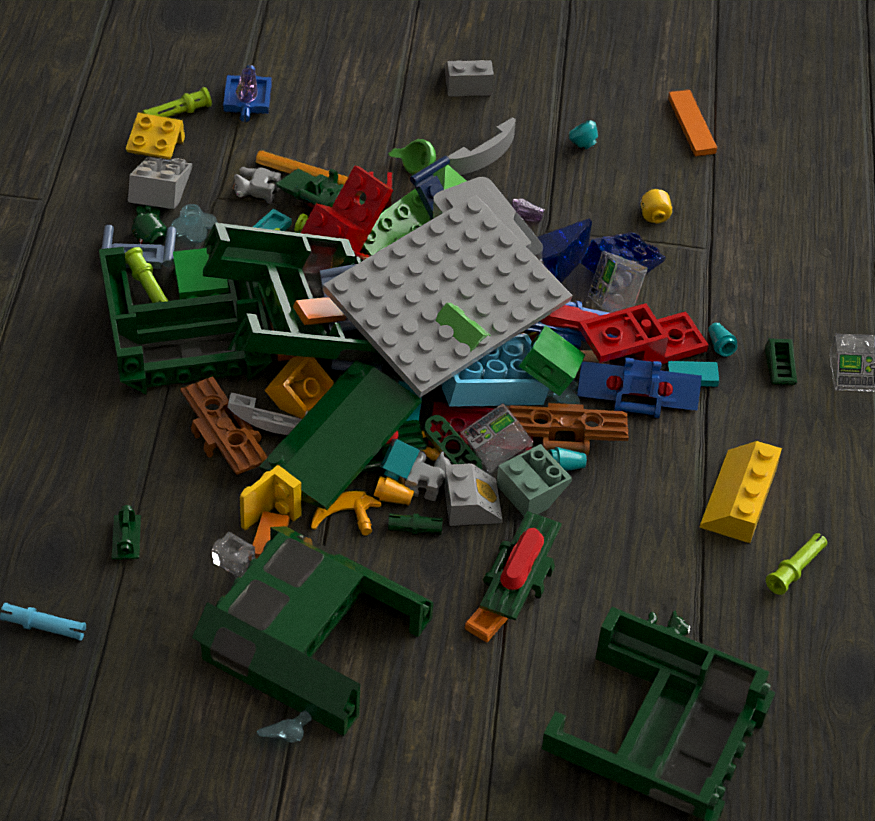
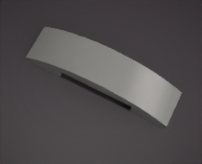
M512 117L497 126L496 136L472 151L463 147L449 155L450 164L448 165L459 175L484 168L496 161L507 151L513 141L516 119Z
M235 393L230 395L228 408L244 421L263 430L288 435L302 420L301 418L254 408L256 398Z

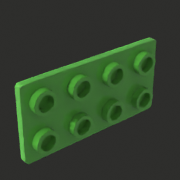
M416 189L380 214L362 247L369 256L431 221Z

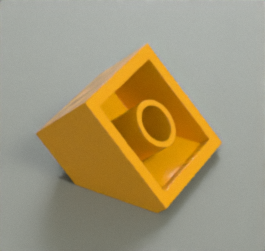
M297 356L290 359L265 391L279 409L303 419L306 410L310 411L334 385V382L315 358Z

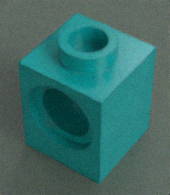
M392 439L380 465L381 468L385 469L384 475L397 481L400 477L407 479L420 450L397 439Z

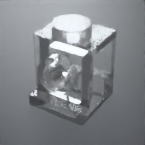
M228 532L222 539H218L212 547L213 563L234 574L235 579L242 577L247 571L250 562L255 558V546Z

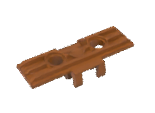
M213 376L180 389L198 419L192 422L191 432L195 438L203 436L205 439L204 452L208 457H212L213 450L218 447L236 475L256 468L265 461L267 455L258 444L262 438L261 434L255 431L251 424L238 417L228 408L229 400ZM209 404H216L219 408L216 410H208L206 406ZM234 418L241 429H236L231 419Z
M548 403L547 407L505 406V410H508L517 420L505 428V435L542 437V446L547 451L559 447L589 455L590 440L628 441L629 439L627 412L584 409V405ZM544 419L547 423L538 424L534 420ZM592 421L597 423L598 426L590 427L586 425V422ZM557 431H574L575 441L577 442L552 440H555Z

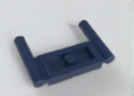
M443 156L410 177V182L415 185V189L431 220L433 219L434 196L436 193L444 190L438 177L433 176V174L450 164V159L447 156Z

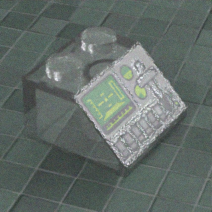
M602 251L587 296L601 308L610 312L634 307L648 268Z
M834 334L829 356L835 390L875 391V335Z
M501 404L460 432L489 475L497 471L500 464L522 454L533 446V441L504 404Z

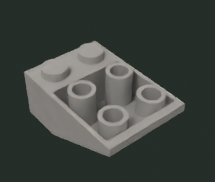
M147 157L130 174L128 202L174 209L180 203L192 169V163H185L184 159L179 158L165 160L158 157Z

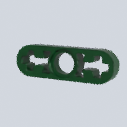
M433 415L427 419L424 425L425 436L440 453L444 452V456L451 461L452 465L465 464L462 459L458 463L455 461L465 452L467 454L464 457L467 464L473 463L476 467L482 469L480 459L444 417ZM431 423L441 425L440 432L445 437L442 443L439 442L442 437L438 431L431 432ZM450 441L458 443L460 451L457 454L448 453L445 448L446 443Z

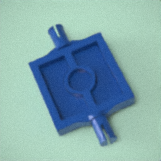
M250 65L246 67L245 75H227L224 111L241 112L240 120L244 122L245 116L246 122L250 120V113L269 114L272 77L254 75L255 67L252 65L251 71Z

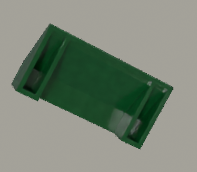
M354 361L259 467L264 474L279 465L301 482L302 501L328 510L422 403L421 398L375 367Z

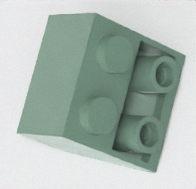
M541 444L498 466L497 487L524 517L527 511L539 514L547 510L572 481V477Z

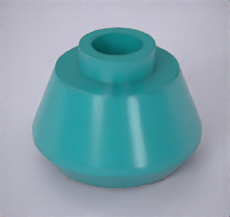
M591 120L578 125L569 132V140L579 148L584 146L585 149H588L597 143L595 140L598 137L597 126Z

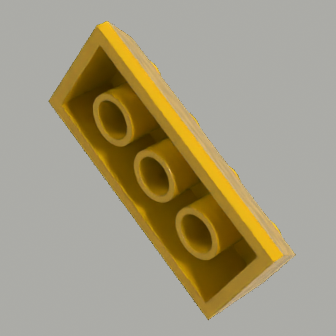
M755 441L729 449L702 518L700 528L751 543L777 469L782 448Z

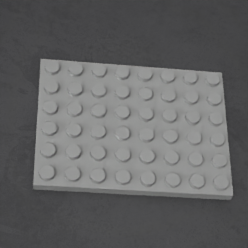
M476 194L323 284L322 289L419 398L571 301L573 296ZM446 302L452 303L454 306L457 305L470 320H474L491 336L489 337L488 335L470 352V347L467 344L460 343L453 337L454 331L452 327L448 325L441 326L435 321L437 314Z

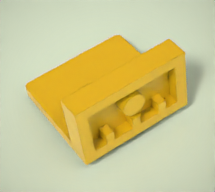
M138 113L126 146V151L171 159L176 143L183 144L185 138L182 120Z
M277 465L271 471L265 472L252 486L246 487L240 495L241 528L247 530L261 519L263 511L269 512L274 507L280 514L289 516L291 520L295 521L301 516V482Z

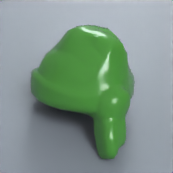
M424 139L414 140L406 147L401 149L394 148L388 153L391 157L401 158L404 168L413 175L436 161L434 147Z

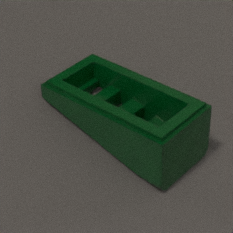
M768 338L765 344V354L771 383L796 385L797 375L793 339ZM775 352H784V355L775 354ZM776 360H786V362H776ZM777 367H787L788 370H780ZM777 374L789 375V377H778Z

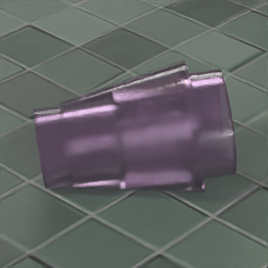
M252 68L242 70L235 90L238 99L242 102H252L258 95L256 72Z
M521 197L519 199L513 198L511 206L524 221L541 222L544 214L543 208Z

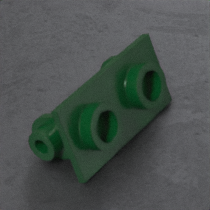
M130 505L122 506L118 515H114L112 559L140 558L141 515H135V511Z

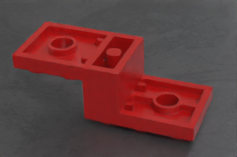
M354 165L333 206L315 204L300 233L349 239L353 251L360 252L394 190L361 167ZM362 193H365L366 201L361 205L359 197ZM308 242L311 248L310 255L312 252H315L316 261L311 264L309 255L302 268L304 275L321 277L320 270L329 269L330 255L334 250V245Z
M647 303L579 322L578 329L600 363L631 354L634 360L658 361L665 364L668 361H676L707 352L708 343L687 312L656 319ZM607 334H612L613 336H618V337H616V338H611V337H608ZM669 336H674L680 339H672Z

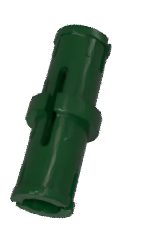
M390 513L388 530L412 532V535H417V533L441 535L443 518L419 516L417 513H414V515Z

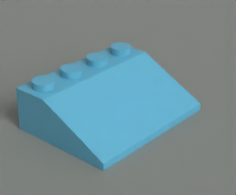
M518 334L442 383V390L449 406L544 405L549 388L519 367L520 362L532 347L529 335Z

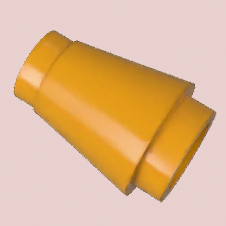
M380 476L374 496L378 497L379 501L409 506L414 490L389 476L387 478Z

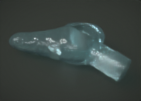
M303 711L295 719L284 720L261 728L257 731V734L261 737H275L289 742H296L303 738L304 731L302 727L311 720V716L307 711Z

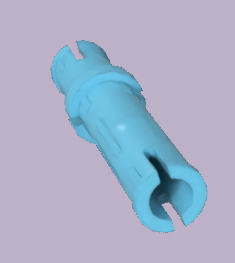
M4 603L1 610L12 612V615L0 613V620L21 624L25 629L30 630L33 627L80 641L83 639L84 633L76 632L73 629L86 630V623L36 612V608L32 607L25 609Z

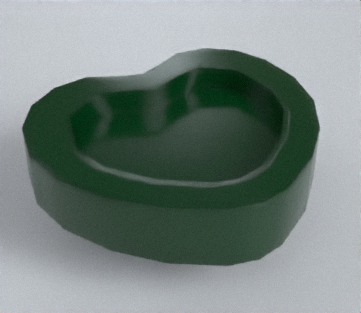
M142 204L136 209L137 215L141 213H154L160 218V208L157 206Z

